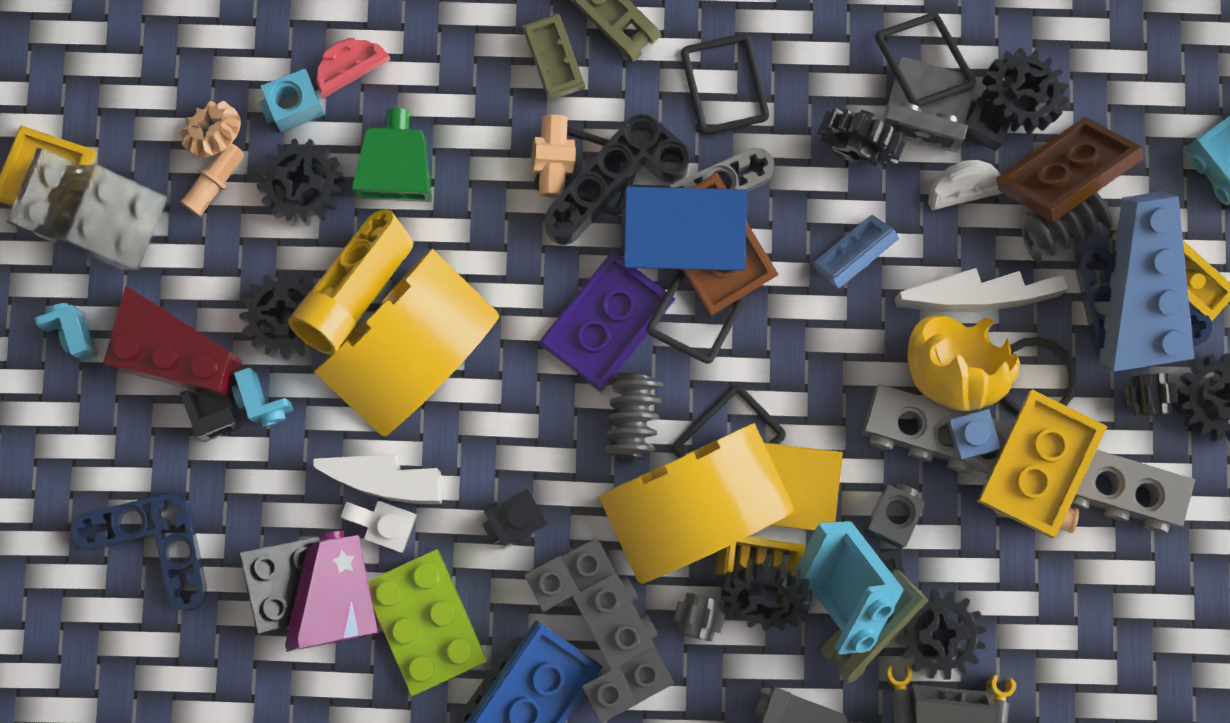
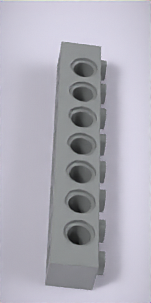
M879 384L873 391L861 435L870 438L869 444L872 446L892 450L895 445L908 449V456L914 459L932 462L934 457L947 461V468L971 474L972 469L987 473L986 479H988L1013 424L992 418L1001 446L1000 450L995 451L992 459L976 456L959 461L955 447L943 446L938 440L937 433L941 427L949 428L947 421L973 414L974 412L949 409L931 399ZM900 416H910L916 421L917 432L915 435H906L900 431L898 427ZM1096 450L1071 506L1088 510L1090 505L1105 509L1104 515L1109 518L1128 522L1129 517L1145 521L1143 527L1146 529L1167 534L1169 529L1184 526L1196 479ZM1099 474L1105 475L1111 481L1112 489L1109 495L1100 493L1096 488L1095 481ZM1138 486L1146 488L1150 493L1151 501L1148 507L1141 506L1135 498Z

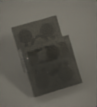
M37 148L7 223L77 253L98 255L130 270L139 271L167 197L99 165H78L46 149Z

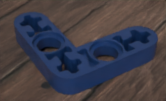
M1093 247L1078 258L1075 268L1093 347L1100 358L1101 348H1104L1106 334L1104 329L1105 315L1096 311L1094 301L1098 295L1111 297L1112 289L1109 288L1110 286H1101L1092 291L1090 286L1095 285L1098 280L1095 271L1087 270L1086 265L1092 261V257L1095 258L1096 263H1103L1105 268L1099 272L1100 283L1103 284L1109 281L1110 284L1111 272H1114L1116 262L1108 250L1101 247ZM1190 309L1191 323L1194 325L1199 324L1201 331L1195 333V338L1192 335L1193 347L1205 342L1211 336L1213 329L1208 315L1205 316L1198 309Z
M162 494L86 512L79 515L73 521L71 526L73 542L79 547L88 550H99L155 536L169 602L175 608L181 610H195L205 602L207 584L190 505L183 497L175 494ZM171 502L173 506L181 508V513L176 514L174 519L176 528H186L185 534L173 533L165 537L164 531H173L171 521L161 516V512L168 509L167 503ZM135 510L140 514L142 524L136 532L126 533L121 527L122 516L128 511ZM111 515V527L116 535L115 538H111L112 532L110 531L96 533L94 536L95 541L93 542L90 538L82 536V531L88 529L89 521L96 526L109 525L110 522L107 516ZM183 540L188 544L190 554L185 562L175 564L170 560L168 550L174 542ZM193 567L194 573H186V578L190 586L197 587V593L192 594L191 602L187 603L185 598H179L177 595V591L184 588L182 576L177 575L173 577L172 571H184Z

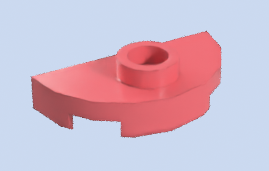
M355 38L336 42L324 52L318 67L316 82L322 98H326L391 60L390 56L375 42L373 44L367 40H356Z

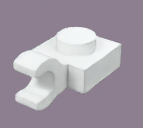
M381 501L377 502L374 512L346 502L341 514V518L368 528L364 537L365 540L401 553L405 550L417 514Z

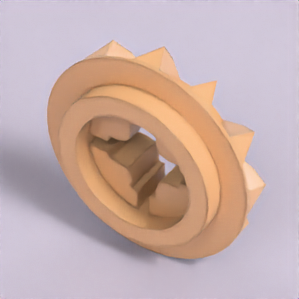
M210 101L205 109L196 107V114L193 117L185 118L187 126L180 131L183 138L182 145L190 154L196 157H209L220 153L234 141L240 130L241 120L238 112L225 101L219 104Z

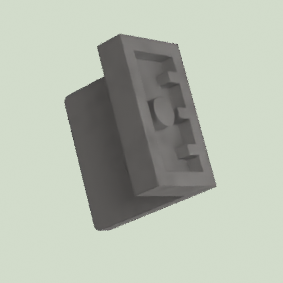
M906 57L901 58L899 62V68L916 99L967 82L964 74ZM895 77L883 123L894 128L893 133L901 134L905 139L956 153L963 143L968 125L965 124L975 86L969 90L918 107L909 103Z

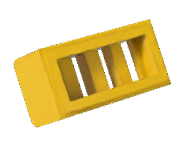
M748 536L717 551L715 574L725 576L726 572H733L736 545H739L737 564L745 568L750 556V547L756 548L754 561L757 564L763 563L767 556V549L773 550L771 565L776 567L782 562L783 551L789 552L787 568L789 572L795 570L805 551L806 545Z

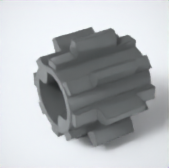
M686 593L684 602L678 601L673 619V621L678 622L676 632L712 642L714 633H721L725 613L720 612L722 602L705 596Z

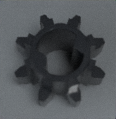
M1169 373L1130 377L1131 386L1124 388L1126 407L1133 406L1134 416L1172 413L1171 403L1178 402L1176 383H1169Z

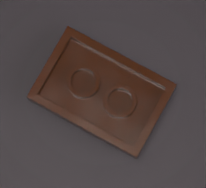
M1084 117L997 177L998 190L1054 223L1143 160L1142 146Z

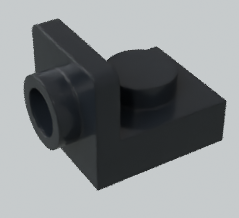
M528 489L493 509L490 507L485 510L484 513L488 520L482 523L493 545L501 541L505 549L548 525Z

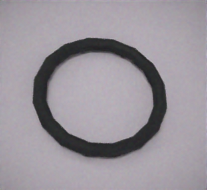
M1041 337L1023 338L1011 344V355L1025 346L1040 345L1050 348L1062 358L1068 368L1069 384L1066 394L1059 403L1067 406L1074 397L1078 383L1076 366L1069 353L1056 342ZM1009 394L1002 398L1004 404L1019 414L1021 406L1013 401Z

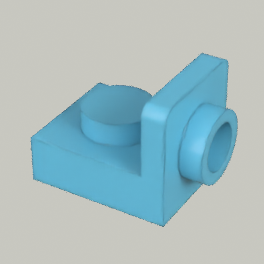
M59 303L46 308L44 315L35 318L37 327L47 332L59 328L63 329L58 331V336L67 354L70 353L82 361L98 356L84 311L73 305H68V303Z

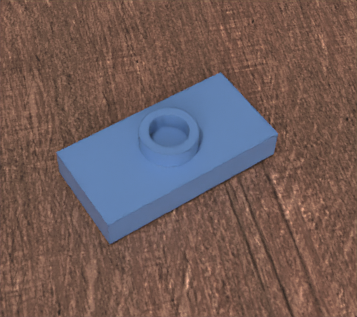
M870 215L814 261L812 265L817 274L839 289L899 240V237L892 227L874 215Z

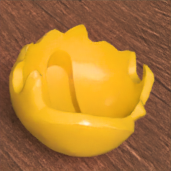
M945 315L928 316L915 326L908 343V366L916 387L932 401L957 411L981 410L1001 400L1008 394L1011 385L1018 377L1020 361L1016 353L1011 355L1008 338L1001 347L992 344L988 333L994 321L988 317L983 318L973 327H966L957 320Z

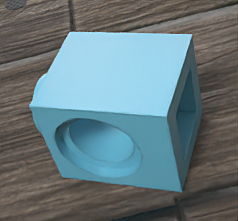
M306 69L261 85L265 99L259 101L266 121L268 123L274 121L281 132L325 115ZM290 95L299 97L294 107L290 109L280 108L281 102L285 97Z

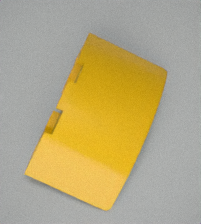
M433 249L405 273L394 288L381 301L382 305L368 320L364 318L351 331L336 353L327 355L314 371L322 381L382 436H387L395 430L450 377L499 318L498 312Z
M755 423L725 435L686 454V456L662 465L598 496L635 577L641 584L711 555L794 512V506Z

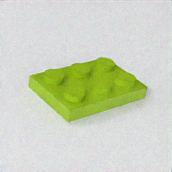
M438 549L368 581L373 609L411 696L418 695L488 662Z

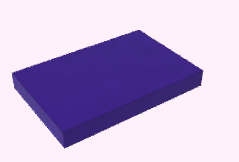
M612 250L540 339L538 344L593 388L602 393L615 377V373L619 372L647 337L646 327L666 291L637 268H624V258ZM672 297V299H671L670 303L668 304L666 310L664 311L663 315L667 312V310H668V309L671 307V305L675 302V298H674V297Z

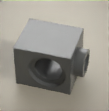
M898 482L895 487L888 484L882 489L863 532L898 549H902L907 546L926 502L917 498L919 492L912 487ZM889 503H898L905 509L906 518L902 524H894L887 518L886 509Z

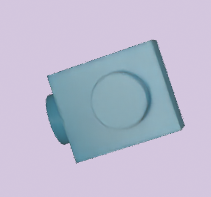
M251 368L234 373L237 384L232 386L234 398L240 409L245 407L248 418L254 423L261 422L262 426L274 425L284 421L286 413L294 411L291 402L286 398L267 404L258 375Z

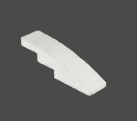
M974 268L901 291L894 301L896 307L934 312H981L1020 307L1060 297L1068 290V286L1063 274L1025 286L1020 271L981 283L978 271Z

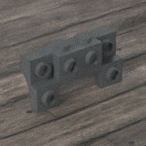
M597 537L524 574L543 612L573 597L602 651L611 671L582 686L601 723L675 684L652 641L653 638L658 636L654 625L647 614L640 617L632 603L639 599L628 577L620 580Z

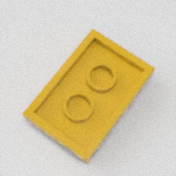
M1029 391L977 502L1051 539L1056 538L1108 426L1037 391Z

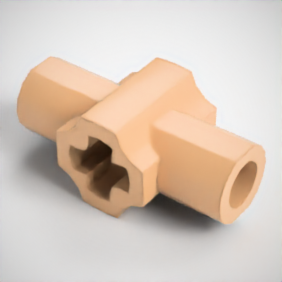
M542 116L541 137H535L533 140L531 166L532 173H540L539 196L558 198L565 190V175L571 176L574 171L576 157L575 140L567 139L568 118L566 116Z

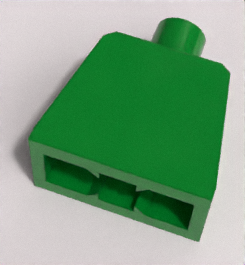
M389 108L386 110L385 128H367L352 187L357 199L432 202L433 196L427 143L423 131L409 129V110Z

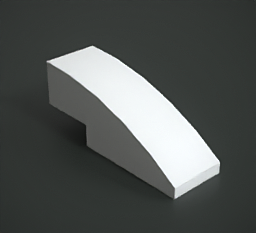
M396 454L314 459V467L339 483L365 494L405 503L442 504L441 472L438 468L400 470V458Z

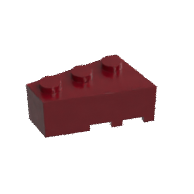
M125 286L103 364L119 372L232 399V386L236 385L237 382L234 373L240 371L243 360Z

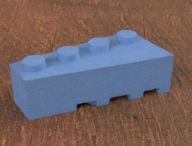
M1159 191L1122 197L1115 244L1117 256L1114 272H1111L1109 288L1112 291L1109 313L1106 312L1104 329L1106 334L1104 348H1101L1099 363L1116 372L1194 359L1179 196Z

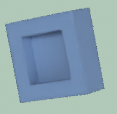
M989 409L947 421L959 461L1001 449Z

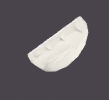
M980 160L959 162L948 167L936 178L929 192L928 204L932 210L1001 194L1002 192L998 190L996 180L1001 174L991 164Z

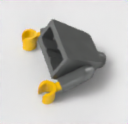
M907 664L905 665L907 677L901 682L896 681L892 677V666L887 670V682L895 689L891 693L894 723H1008L1010 705L1006 702V697L1012 695L1016 689V683L1012 678L1006 680L1005 692L997 689V674L987 680V692L912 684L911 692L907 690V685L912 678V670Z

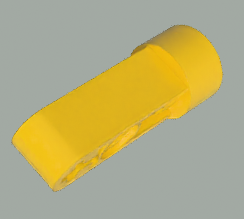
M380 210L367 218L313 290L306 295L289 317L288 324L290 328L312 348L328 355L335 354L354 329L357 321L411 251L413 239L391 210Z

